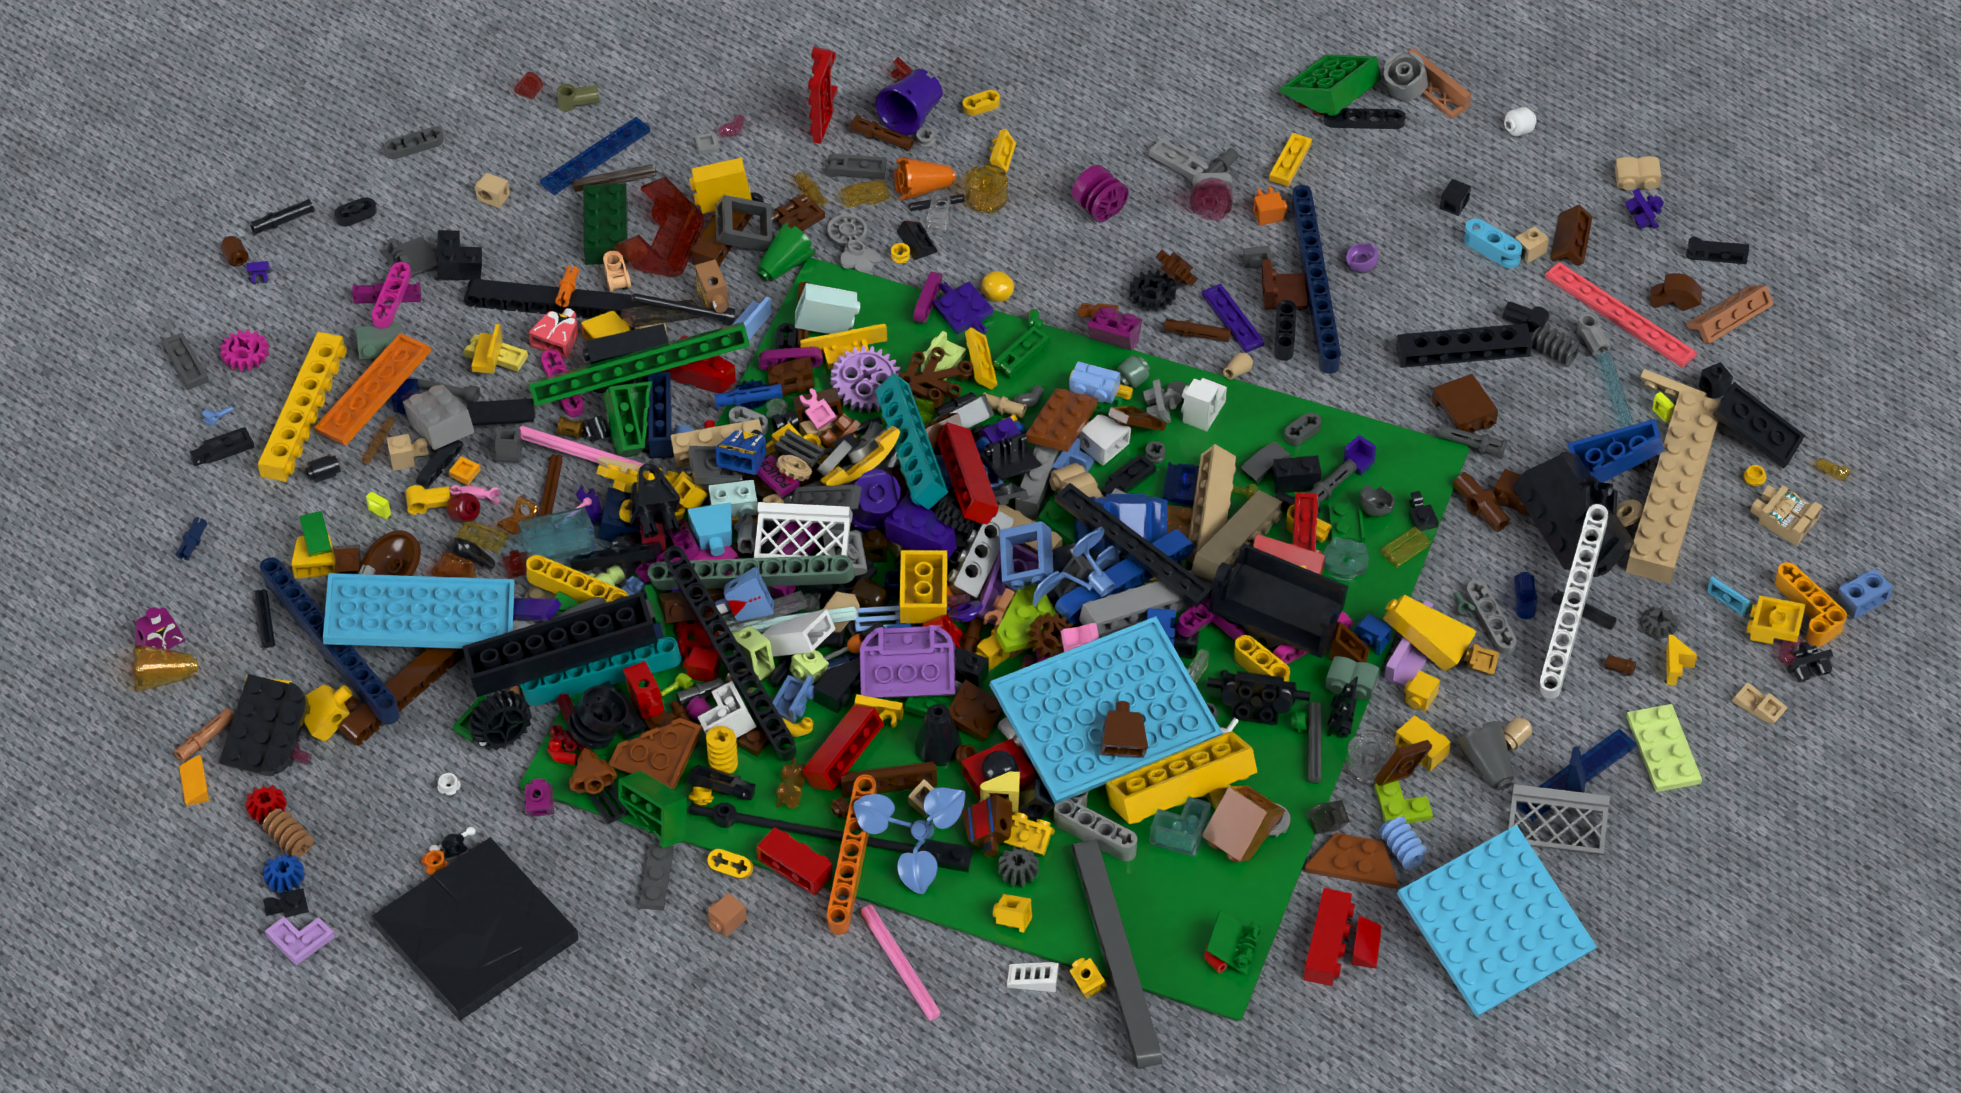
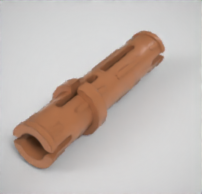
M225 708L195 734L192 733L183 745L174 750L176 758L184 763L191 755L204 749L208 741L232 723L235 715L232 710Z

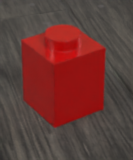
M693 646L690 655L685 657L684 668L687 669V675L692 680L708 682L717 678L721 668V660L716 651Z

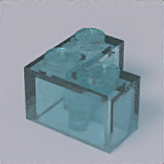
M1188 797L1181 815L1158 809L1150 827V844L1196 857L1203 839L1202 834L1210 821L1211 803Z

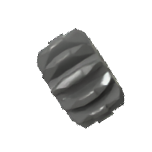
M1013 846L1012 852L1005 850L1003 856L998 860L999 875L1003 876L1004 883L1011 881L1013 887L1017 883L1024 887L1025 881L1032 883L1034 877L1039 873V860L1037 857H1034L1033 850L1026 852L1024 846L1020 850Z

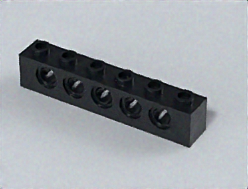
M1527 323L1398 334L1396 342L1400 368L1530 357L1532 340Z

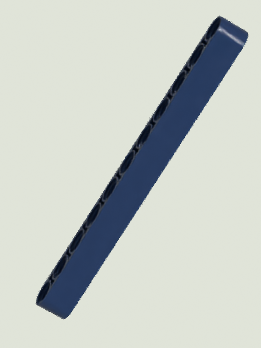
M1297 185L1293 188L1291 207L1303 274L1305 275L1306 292L1319 366L1324 373L1333 374L1339 370L1341 351L1312 191L1308 186Z
M269 557L264 559L260 564V569L269 590L378 720L386 725L398 721L400 718L398 705L390 690L351 645L323 644L325 619L323 611L277 558Z

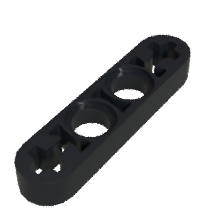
M1343 108L1336 115L1324 113V124L1330 128L1400 129L1405 125L1406 119L1405 113L1398 109ZM1354 116L1359 118V120L1352 121L1349 118ZM1378 117L1380 121L1375 122L1370 120V118Z

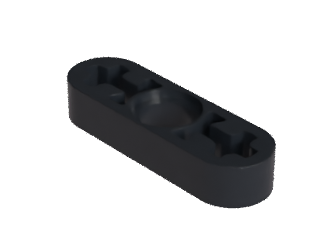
M456 440L442 446L420 471L416 484L428 489L442 473V469H446L460 453L463 442Z

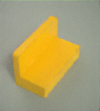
M500 324L495 325L493 334L480 333L471 365L472 372L494 374L503 341Z

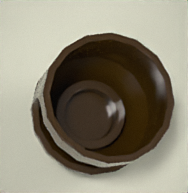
M862 577L856 583L851 593L855 594L859 605L862 604L865 608L886 607L890 599L889 592L884 586L865 577ZM872 613V614H867V615H869V616H879V615H881L882 613Z

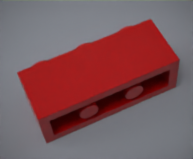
M774 827L757 845L758 861L814 896L833 877L832 863L827 857L818 855L808 845L794 840L785 831H780Z

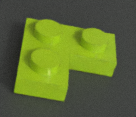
M1399 780L1382 786H1378L1377 783L1375 784V791L1385 823L1398 817H1405L1406 824L1433 820L1428 796L1404 799Z

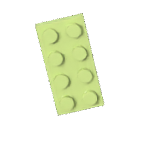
M1672 704L1627 712L1628 723L1655 792L1701 784V775Z

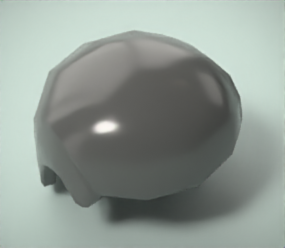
M1366 485L1361 489L1360 505L1366 514L1375 517L1385 516L1394 509V496L1384 490L1382 486L1373 490L1371 485Z

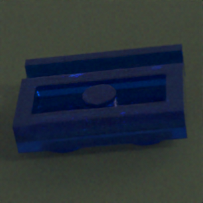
M1168 462L1162 499L1172 501V504L1193 506L1199 466L1181 463L1172 465V462Z

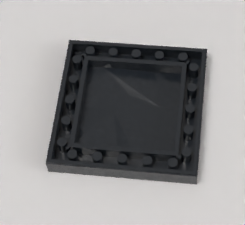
M491 837L372 915L374 927L459 1021L579 940L577 929Z

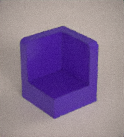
M1358 435L1345 447L1343 463L1347 459L1352 460L1357 466L1355 473L1361 476L1375 463L1376 445Z

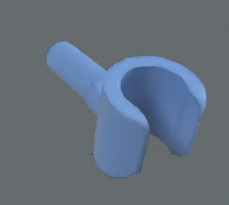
M230 406L215 413L210 409H205L202 415L206 418L202 419V421L209 425H214L221 416L234 411V409Z

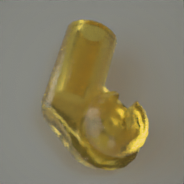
M1824 458L1818 459L1816 463L1818 469L1830 474L1839 481L1846 480L1850 476V469L1847 466L1840 467Z

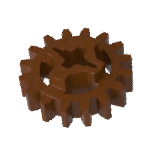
M1161 249L1157 254L1156 258L1163 263L1160 269L1177 283L1181 284L1184 280L1192 287L1198 278L1190 272L1194 267L1174 251L1169 255Z
M1046 612L1043 616L1039 615L1029 625L1031 629L1027 632V635L1032 638L1028 641V644H1034L1035 647L1032 649V652L1038 651V658L1041 659L1043 656H1046V659L1064 653L1061 630L1073 626L1072 623H1065L1067 617L1064 616L1062 619H1059L1058 613L1051 616L1049 612Z

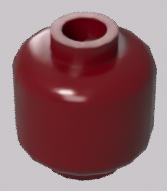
M470 493L453 495L448 500L446 507L449 517L458 523L475 520L480 514L481 509L478 498Z

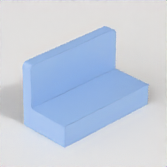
M766 297L761 303L752 301L733 323L744 322L749 340L772 314L771 298Z

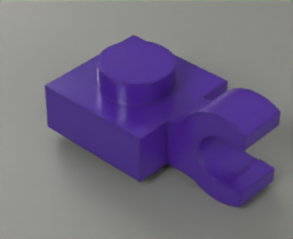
M580 486L576 492L578 500L582 503L586 497L592 500L590 506H585L580 510V514L583 517L584 526L593 527L602 515L599 496H595L593 488L586 494L584 488Z

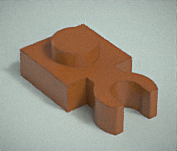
M1082 303L1081 308H1078V317L1093 318L1101 308L1105 307L1113 308L1116 312H1119V305L1097 303L1095 306L1089 303Z

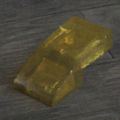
M885 180L857 183L841 189L844 204L847 208L866 201L869 205H875L889 199Z

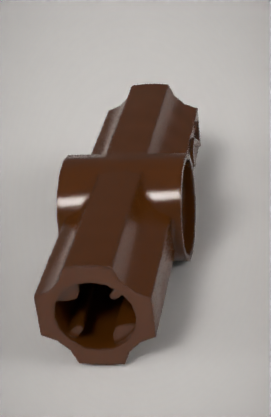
M1466 472L1460 474L1454 480L1452 486L1464 497L1471 514L1475 516L1480 515L1496 532L1503 530L1509 525L1511 519L1497 505L1495 494L1490 489L1483 490Z

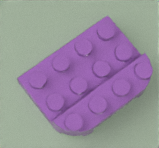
M929 625L930 627L886 629L880 627L874 629V631L867 635L860 647L861 695L879 699L956 695V648L953 639L944 629L935 625Z

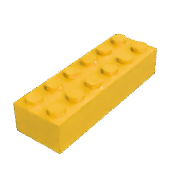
M1230 731L1109 781L1105 784L1110 807L1125 821L1132 824L1139 823L1151 815L1161 814L1171 807L1181 806L1193 798L1203 797L1213 790L1225 788L1238 780H1245L1250 775L1258 772L1252 747L1233 731Z

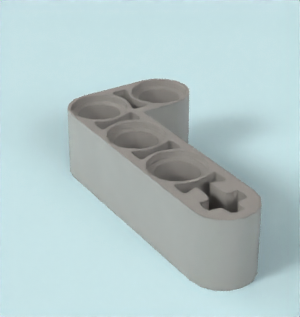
M1088 791L1055 804L1053 817L1055 826L1084 842L1096 839L1100 850L1121 861H1131L1135 858L1137 852L1136 834L1086 808Z

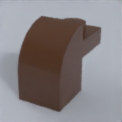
M1680 273L1665 275L1664 283L1651 287L1650 304L1654 308L1670 302H1674L1681 311L1701 305L1702 288L1688 275Z

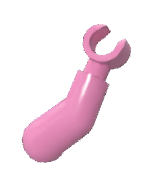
M454 485L450 488L451 497L455 494L470 493L478 499L484 500L487 498L492 504L500 502L499 497L492 498L493 496L501 495L497 487L492 488L490 491L473 485L464 487Z

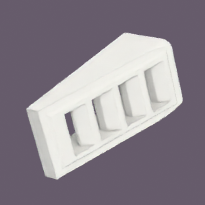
M1059 963L1010 964L1007 988L1056 992ZM1016 972H1021L1020 980H1015ZM1025 973H1030V979H1025ZM1035 974H1040L1039 979H1035Z

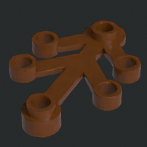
M934 347L923 374L914 376L917 368L925 360L924 354L916 351L910 358L911 363L906 373H900L897 376L909 383L912 392L927 398L931 403H938L942 396L941 392L947 394L951 399L958 398L961 393V387L958 384L948 385L940 380L957 377L961 381H967L971 378L974 370L969 361H962L956 367L934 372L938 362L942 361L945 355L942 348ZM925 383L933 388L928 390L922 387L920 384Z

